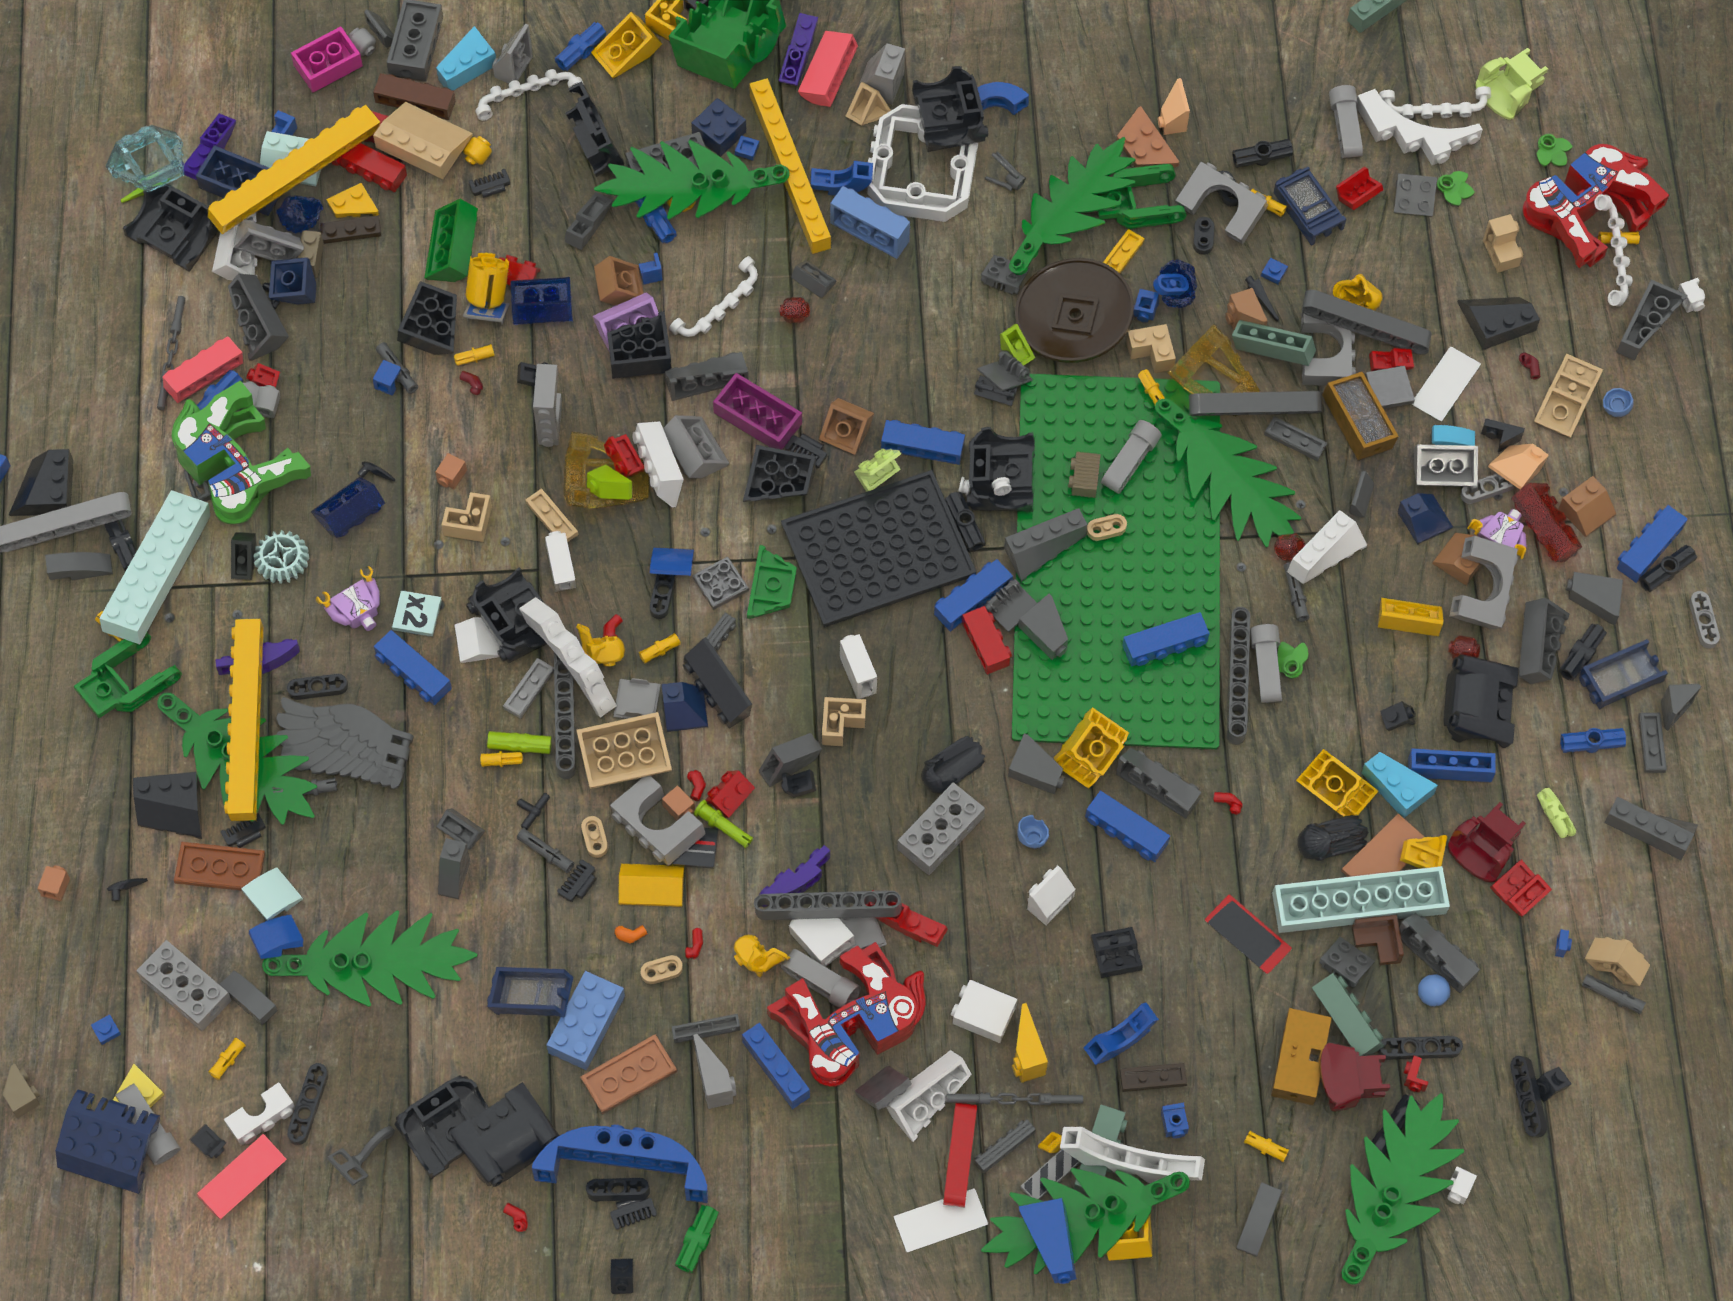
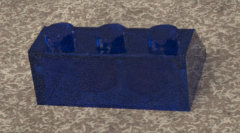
M570 277L511 281L513 325L573 321Z
M358 477L313 509L311 513L330 535L338 538L345 536L353 526L362 524L370 514L377 513L381 506L385 504V501L373 483Z

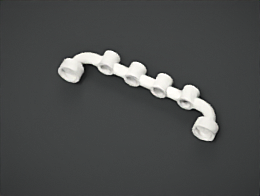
M550 69L545 73L546 77L538 79L537 75H531L527 78V83L521 85L519 81L514 80L509 83V88L504 90L500 86H494L490 89L491 94L480 99L475 112L479 120L485 121L493 115L490 106L486 105L491 101L501 102L505 97L511 95L517 97L528 90L537 91L541 86L548 84L554 86L559 81L565 79L569 80L567 85L570 88L581 82L582 79L570 72L556 73V70Z
M1483 86L1475 90L1476 99L1480 100L1476 104L1463 102L1451 105V103L1432 105L1426 103L1421 106L1405 104L1397 107L1392 104L1395 101V92L1393 90L1381 91L1379 95L1394 111L1402 114L1407 119H1412L1414 114H1421L1423 119H1429L1433 117V113H1440L1442 118L1452 117V112H1460V117H1470L1472 115L1471 112L1480 111L1485 107L1487 99L1491 98V88Z
M1600 194L1595 198L1594 205L1596 209L1602 211L1609 210L1610 213L1608 226L1612 229L1611 246L1615 248L1616 255L1613 263L1618 269L1616 283L1620 286L1621 290H1612L1608 295V302L1612 306H1621L1628 298V287L1633 282L1632 277L1626 275V267L1629 266L1630 259L1623 254V248L1627 246V239L1621 237L1620 233L1625 222L1622 218H1618V212L1611 197Z
M750 256L741 261L739 269L744 273L749 272L750 277L742 281L737 289L729 293L719 305H715L709 314L699 319L693 328H684L686 323L677 318L672 322L669 330L674 335L679 333L686 337L695 336L700 331L706 334L712 328L710 322L714 319L718 322L721 321L726 315L724 310L728 306L734 309L739 304L740 300L738 297L742 294L747 297L754 290L752 285L758 276L757 269L754 267L755 261Z

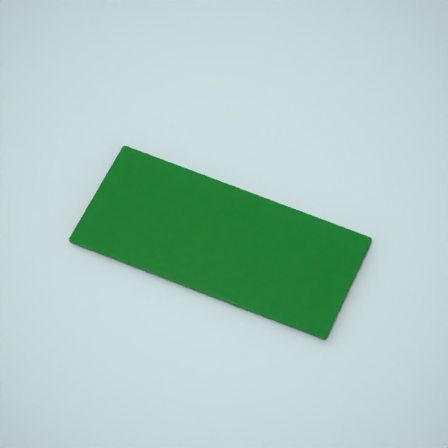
M1030 374L1029 376L1033 381L1021 385L1019 437L1033 433L1035 438L1033 512L1017 511V533L1078 508L1087 524L1094 519L1119 514L1125 517L1127 527L1122 535L1100 541L1092 540L1086 534L1085 537L1067 550L1064 549L1057 554L1056 558L1043 564L1039 570L1029 574L1022 582L1016 573V580L1020 583V586L1037 603L1048 594L1052 596L1068 637L1067 651L1061 657L1057 656L1051 660L1018 625L1015 626L1012 740L1021 742L1025 733L1035 742L1065 743L1075 731L1076 726L1083 720L1085 714L1093 707L1129 732L1123 746L1218 749L1220 699V513L1216 520L1213 521L1210 509L1211 474L1196 499H1192L1188 481L1187 449L1181 461H1177L1176 445L1180 432L1157 414L1155 404L1149 394L1145 393V387L1139 378ZM1154 379L1156 383H1159V389L1164 398L1173 401L1189 416L1190 394L1220 393V383L1218 381ZM1191 416L1194 420L1204 419L1220 423V416ZM1139 420L1147 421L1161 432L1162 437L1154 449L1146 454L1123 490L1118 494L1101 484L1102 478L1128 441L1129 434ZM1076 451L1101 454L1095 498L1071 495L1072 488H1068L1069 477L1074 476V470H1070L1071 459L1076 458ZM1118 525L1113 526L1116 529L1120 528ZM1094 530V533L1098 534L1100 533V531ZM1201 612L1210 633L1206 644L1201 647L1193 646L1187 648L1182 653L1168 654L1167 657L1160 660H1150L1142 666L1130 665L1122 646L1125 636Z

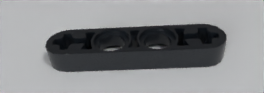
M1456 1036L1386 1038L1382 1040L1384 1047L1379 1049L1378 1052L1379 1055H1386L1387 1060L1412 1059L1413 1056L1422 1059L1454 1058L1461 1053L1463 1043ZM1429 1042L1434 1043L1437 1046V1051L1433 1053L1428 1052L1425 1045ZM1451 1042L1454 1046H1458L1455 1051L1448 1047ZM1411 1043L1415 1046L1416 1051L1408 1053L1404 1050V1045ZM1387 1044L1390 1048H1397L1398 1044H1400V1053H1398V1049H1392L1391 1053H1387V1050L1384 1048Z
M1515 1056L1511 1061L1510 1067L1525 1131L1529 1136L1539 1138L1546 1134L1547 1122L1533 1064L1528 1057ZM1528 1080L1530 1083L1529 1090L1525 1092L1523 1090V1084L1525 1081ZM1533 1101L1535 1108L1530 1113L1528 1111V1104Z
M315 1063L308 1069L288 1128V1138L294 1145L304 1144L308 1139L328 1080L327 1068L321 1063ZM318 1070H321L323 1076H318V1085L314 1084L315 1075L313 1074V1072L316 1073L318 1072ZM309 1089L317 1091V1096L314 1099L305 1097ZM302 1109L310 1110L311 1114L307 1119L299 1118L298 1115ZM298 1123L302 1124L300 1131L303 1136H298L295 1139L293 1132L297 1133L299 1129Z

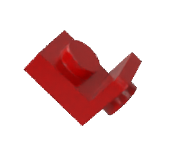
M257 363L253 369H249L246 379L256 383L257 386L271 385L276 388L280 371Z

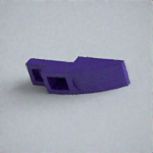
M799 13L779 82L798 86L813 45L818 17Z
M219 113L200 137L199 146L182 166L181 174L197 180L196 174L213 146L225 148L236 125V120Z
M285 639L278 643H263L262 674L280 667L300 652L298 641ZM231 656L215 659L218 674H230V666L234 665V659Z
M825 845L820 850L817 848L812 852L810 859L805 864L801 863L796 868L795 873L789 868L785 872H780L774 879L775 882L770 887L766 886L760 894L805 892L822 878V870L820 868L830 859V850Z

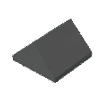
M1699 684L1668 686L1661 700L1664 728L1667 731L1693 704L1702 686Z

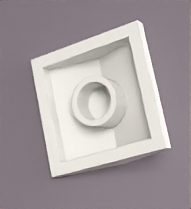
M474 617L455 624L460 663L499 657L497 651L500 650V645L482 618Z

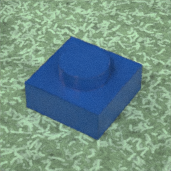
M741 136L735 149V156L754 160L759 147V141Z
M1270 258L1261 273V277L1279 285L1288 266Z
M1561 929L1557 936L1555 956L1564 957L1565 953L1571 949L1572 939L1568 938V930Z
M110 1014L91 1024L101 1045L121 1035Z

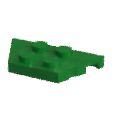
M759 545L747 619L791 607L797 567L789 562H785L779 555H774L767 551L763 545Z

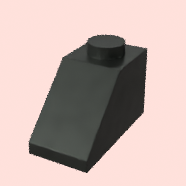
M235 532L232 537L231 579L252 580L255 562L253 555L256 553V533Z

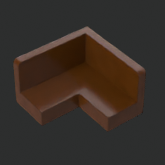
M1397 915L1354 920L1352 933L1356 948L1376 946L1379 965L1401 963L1404 952Z

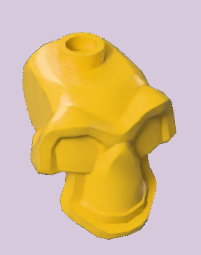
M1363 274L1356 275L1352 280L1339 281L1333 287L1334 297L1374 311L1378 309L1382 302L1383 295L1381 291L1367 281Z
M577 624L576 628L579 632L582 649L597 664L614 666L616 665L615 662L622 660L625 654V646L619 637L605 636L602 638H592L590 629L587 626Z
M744 935L735 941L734 944L735 960L740 966L744 965L749 971L755 972L758 977L763 976V972L768 971L782 961L790 959L786 953L776 948L766 951L764 945H761L758 938L753 935Z

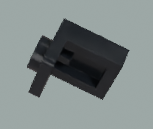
M520 362L518 365L517 383L535 387L537 366Z
M1403 701L1380 711L1388 731L1407 723L1410 725L1416 724L1414 720L1416 714L1413 707Z
M810 769L794 775L782 774V789L791 797L796 798L816 791L814 773Z
M1560 1067L1542 1074L1536 1080L1540 1097L1544 1102L1571 1085V1082Z
M206 1124L189 1139L210 1159L213 1156L217 1158L225 1150L223 1146L226 1142L220 1139Z
M611 1259L610 1280L612 1294L633 1293V1259Z

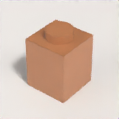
M447 453L435 471L438 483L443 487L455 489L467 471L466 463Z
M678 785L662 798L663 807L676 820H679L688 811L694 814L695 803Z
M46 866L37 889L42 897L62 901L70 877L67 871L60 866Z

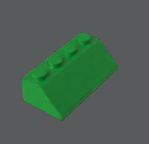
M458 199L435 210L425 279L456 282L468 276L478 208L462 199Z

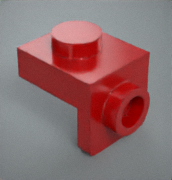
M1413 1056L1412 1061H1407L1403 1072L1407 1074L1404 1086H1407L1408 1089L1414 1092H1425L1428 1081L1416 1078L1422 1058Z

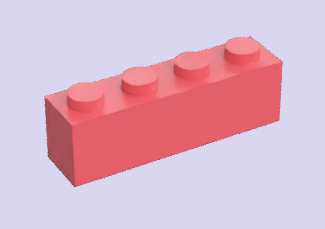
M228 336L223 340H218L213 346L200 351L192 359L185 360L179 367L167 371L162 376L163 387L179 403L225 375L229 370H233L243 363L242 351Z

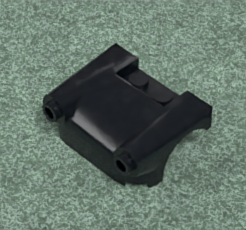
M952 66L950 74L940 81L923 83L913 80L912 92L915 104L918 105L927 152L985 141V138L988 137V127L983 124L984 113L973 74L970 75L967 71L963 70L962 66Z
M581 81L568 88L569 92L579 93L581 97L577 99L578 103H576V106L565 114L569 120L573 118L576 124L573 127L575 135L593 167L595 176L598 177L606 171L613 173L608 164L624 166L625 163L603 124L599 109Z
M166 183L164 185H149L143 191L144 201L138 215L132 222L123 227L124 234L140 245L145 243L173 259L174 264L190 272L219 230L208 218V207L202 202Z
M991 427L981 428V431L969 441V484L971 494H967L968 507L971 506L972 511L1033 512L1034 434L1028 433L1020 437H1005L996 434ZM1006 477L1010 481L1012 490L1005 495H995L992 482L998 478Z
M520 567L499 583L487 585L483 580L475 585V590L467 599L468 603L466 604L471 615L474 613L476 616L480 615L500 645V650L497 651L500 659L508 663L547 645L544 639L526 623L519 609L535 597L542 601L529 581L527 582L522 575Z
M1464 654L1455 657L1452 662L1453 669L1448 674L1446 681L1444 726H1447L1449 733L1452 735L1451 739L1461 743L1468 739L1479 738L1494 741L1502 748L1510 746L1514 741L1515 724L1511 723L1513 689L1518 684L1519 668Z
M459 1075L410 1105L396 1117L395 1126L430 1179L448 1169L450 1163L465 1154L451 1137L450 1131L465 1120L469 1119L470 1121L489 1107L484 1101L477 1084L467 1076L462 1077Z
M523 1082L505 1093V1097L470 1121L469 1119L465 1120L450 1131L451 1137L469 1159L478 1178L486 1183L487 1186L493 1185V1187L507 1181L532 1164L538 1154L550 1142L560 1136Z

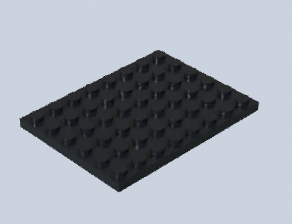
M933 470L781 520V526L823 627L968 579L972 574L977 573Z

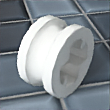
M962 477L959 492L967 496L970 493L969 480Z
M1006 477L998 478L992 482L995 495H1005L1012 490L1010 481Z

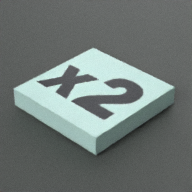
M401 591L392 629L394 631L433 637L441 606V597Z

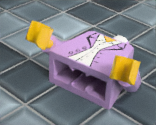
M1512 509L1508 515L1498 512L1495 516L1490 515L1480 520L1473 519L1467 529L1475 530V535L1479 533L1478 537L1518 549L1517 555L1521 556L1520 559L1524 558L1527 548L1526 534L1522 531L1524 525L1518 522L1522 516L1519 511Z
M368 566L370 573L366 576L363 574L362 569H360V575L366 579L365 582L362 579L331 599L327 592H322L326 598L324 602L319 597H316L317 603L324 604L325 611L334 622L345 626L349 625L353 629L363 625L366 631H370L376 626L373 617L378 614L376 608L380 605V591L375 579L371 577L373 570L370 566Z

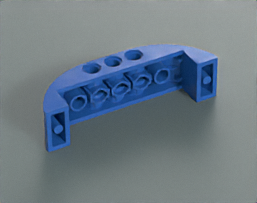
M611 1125V1127L588 1126L574 1129L550 1142L538 1154L532 1164L535 1181L555 1184L557 1183L560 1159L687 1175L685 1182L686 1201L708 1203V1189L705 1176L693 1155L671 1138L657 1133L646 1132L643 1128L635 1127L633 1130L624 1129L621 1125Z

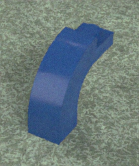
M1143 1003L1122 1023L1107 1032L1096 1035L1083 1048L1095 1065L1116 1057L1141 1040L1151 1031L1150 1028L1159 1019L1149 1005Z

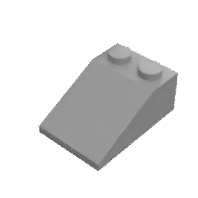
M525 24L513 35L508 44H504L501 55L494 60L492 69L495 78L506 83L514 80L518 81L530 63L533 53L528 24Z
M698 1034L693 1035L694 1049L708 1109L733 1104V1096H736L734 1077H729L727 1068Z

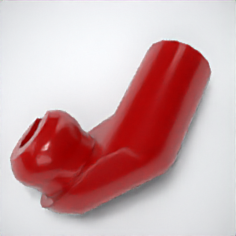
M615 614L604 625L603 637L617 636L615 628L623 622L619 615Z
M694 770L687 774V779L694 785L690 798L694 801H699L706 783L702 773Z
M1214 793V802L1227 803L1232 814L1237 815L1241 813L1243 808L1242 802L1234 794Z
M700 928L692 930L693 947L685 949L687 959L699 957L703 945V931Z
M507 1203L503 1213L513 1217V1227L517 1232L525 1231L528 1227L526 1212Z

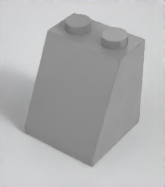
M886 43L867 62L860 83L864 82L878 90L885 102L893 105L904 76L905 48Z

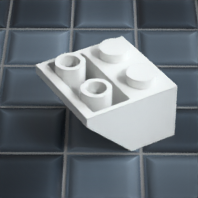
M1059 866L1054 870L1049 869L1043 876L1044 880L1039 885L1037 883L1033 885L1028 892L1027 910L1045 925L1075 896L1076 889Z

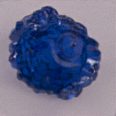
M295 195L285 198L281 207L276 210V214L286 230L293 233H301L304 230L315 227L317 221L320 220V212L324 207L319 199Z
M1179 259L1170 260L1164 267H1161L1159 270L1160 275L1181 274L1188 280L1189 288L1182 295H1161L1162 301L1168 307H1186L1192 304L1195 299V290L1197 289L1195 268Z

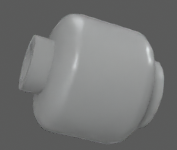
M356 28L348 35L361 57L364 55L370 56L375 51L376 40L365 28Z

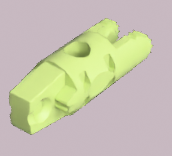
M1550 788L1543 789L1537 794V797L1560 838H1565L1567 835L1574 836L1576 834L1575 826L1561 802Z

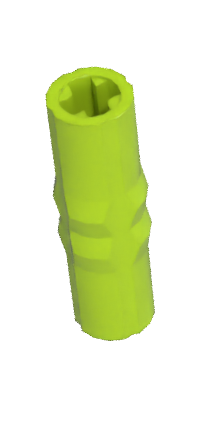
M489 731L487 748L512 752L550 754L552 736Z

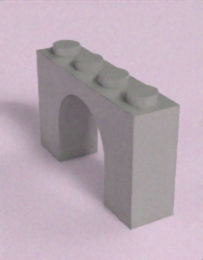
M1200 162L1175 200L1176 204L1184 206L1185 211L1194 215L1205 197L1217 190L1231 192L1238 199V209L1226 227L1225 233L1243 245L1268 207L1266 197L1259 192H1251L1250 188L1242 182L1236 183L1229 174L1225 172L1221 174L1216 171L1217 168L1211 163L1207 162V164Z
M1302 312L1301 333L1328 334L1334 337L1341 347V351L1334 357L1312 358L1309 366L1302 365V385L1326 386L1329 382L1356 374V368L1352 367V361H1355V350L1352 349V344L1355 342V332L1307 316Z
M537 364L533 410L538 444L551 447L559 445L562 397L561 393H557L558 367L552 364Z
M1477 536L1465 538L1461 558L1486 566L1493 577V590L1485 601L1465 595L1453 597L1449 617L1489 629L1502 628L1506 619V605L1510 600L1509 590L1514 580L1513 571L1518 560V549Z
M651 776L643 777L610 805L613 812L611 816L618 824L622 823L632 837L636 836L639 839V843L645 849L649 848L657 861H663L669 866L706 833L703 824L689 811L666 829L652 830L642 824L645 813L664 797L661 785Z

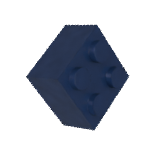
M717 98L691 122L692 134L700 132L704 145L721 157L746 133V119Z

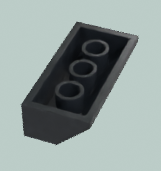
M705 637L684 656L683 667L688 675L692 674L695 678L694 683L700 692L703 690L706 694V701L709 706L717 710L719 713L717 717L723 725L726 724L730 729L750 716L752 703L709 640Z

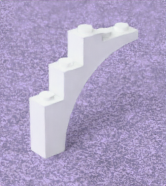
M1375 89L1360 94L1357 97L1358 106L1356 108L1376 142L1388 140L1394 136L1404 154L1415 152L1421 147L1431 165L1446 162L1450 157L1451 151H1457L1462 146L1472 145L1480 140L1483 130L1480 124L1453 129L1434 128L1416 123L1400 115L1383 101Z
M536 597L519 609L526 623L544 639L560 658L584 692L596 715L602 717L615 708L617 705L603 680L604 676L598 664L585 654L577 637L565 629L559 615Z
M1063 1127L1060 1148L1084 1165H1102L1113 1172L1120 1170L1128 1174H1136L1148 1183L1162 1179L1174 1172H1184L1190 1180H1202L1205 1159L1201 1156H1182L1147 1151L1105 1139L1083 1127Z

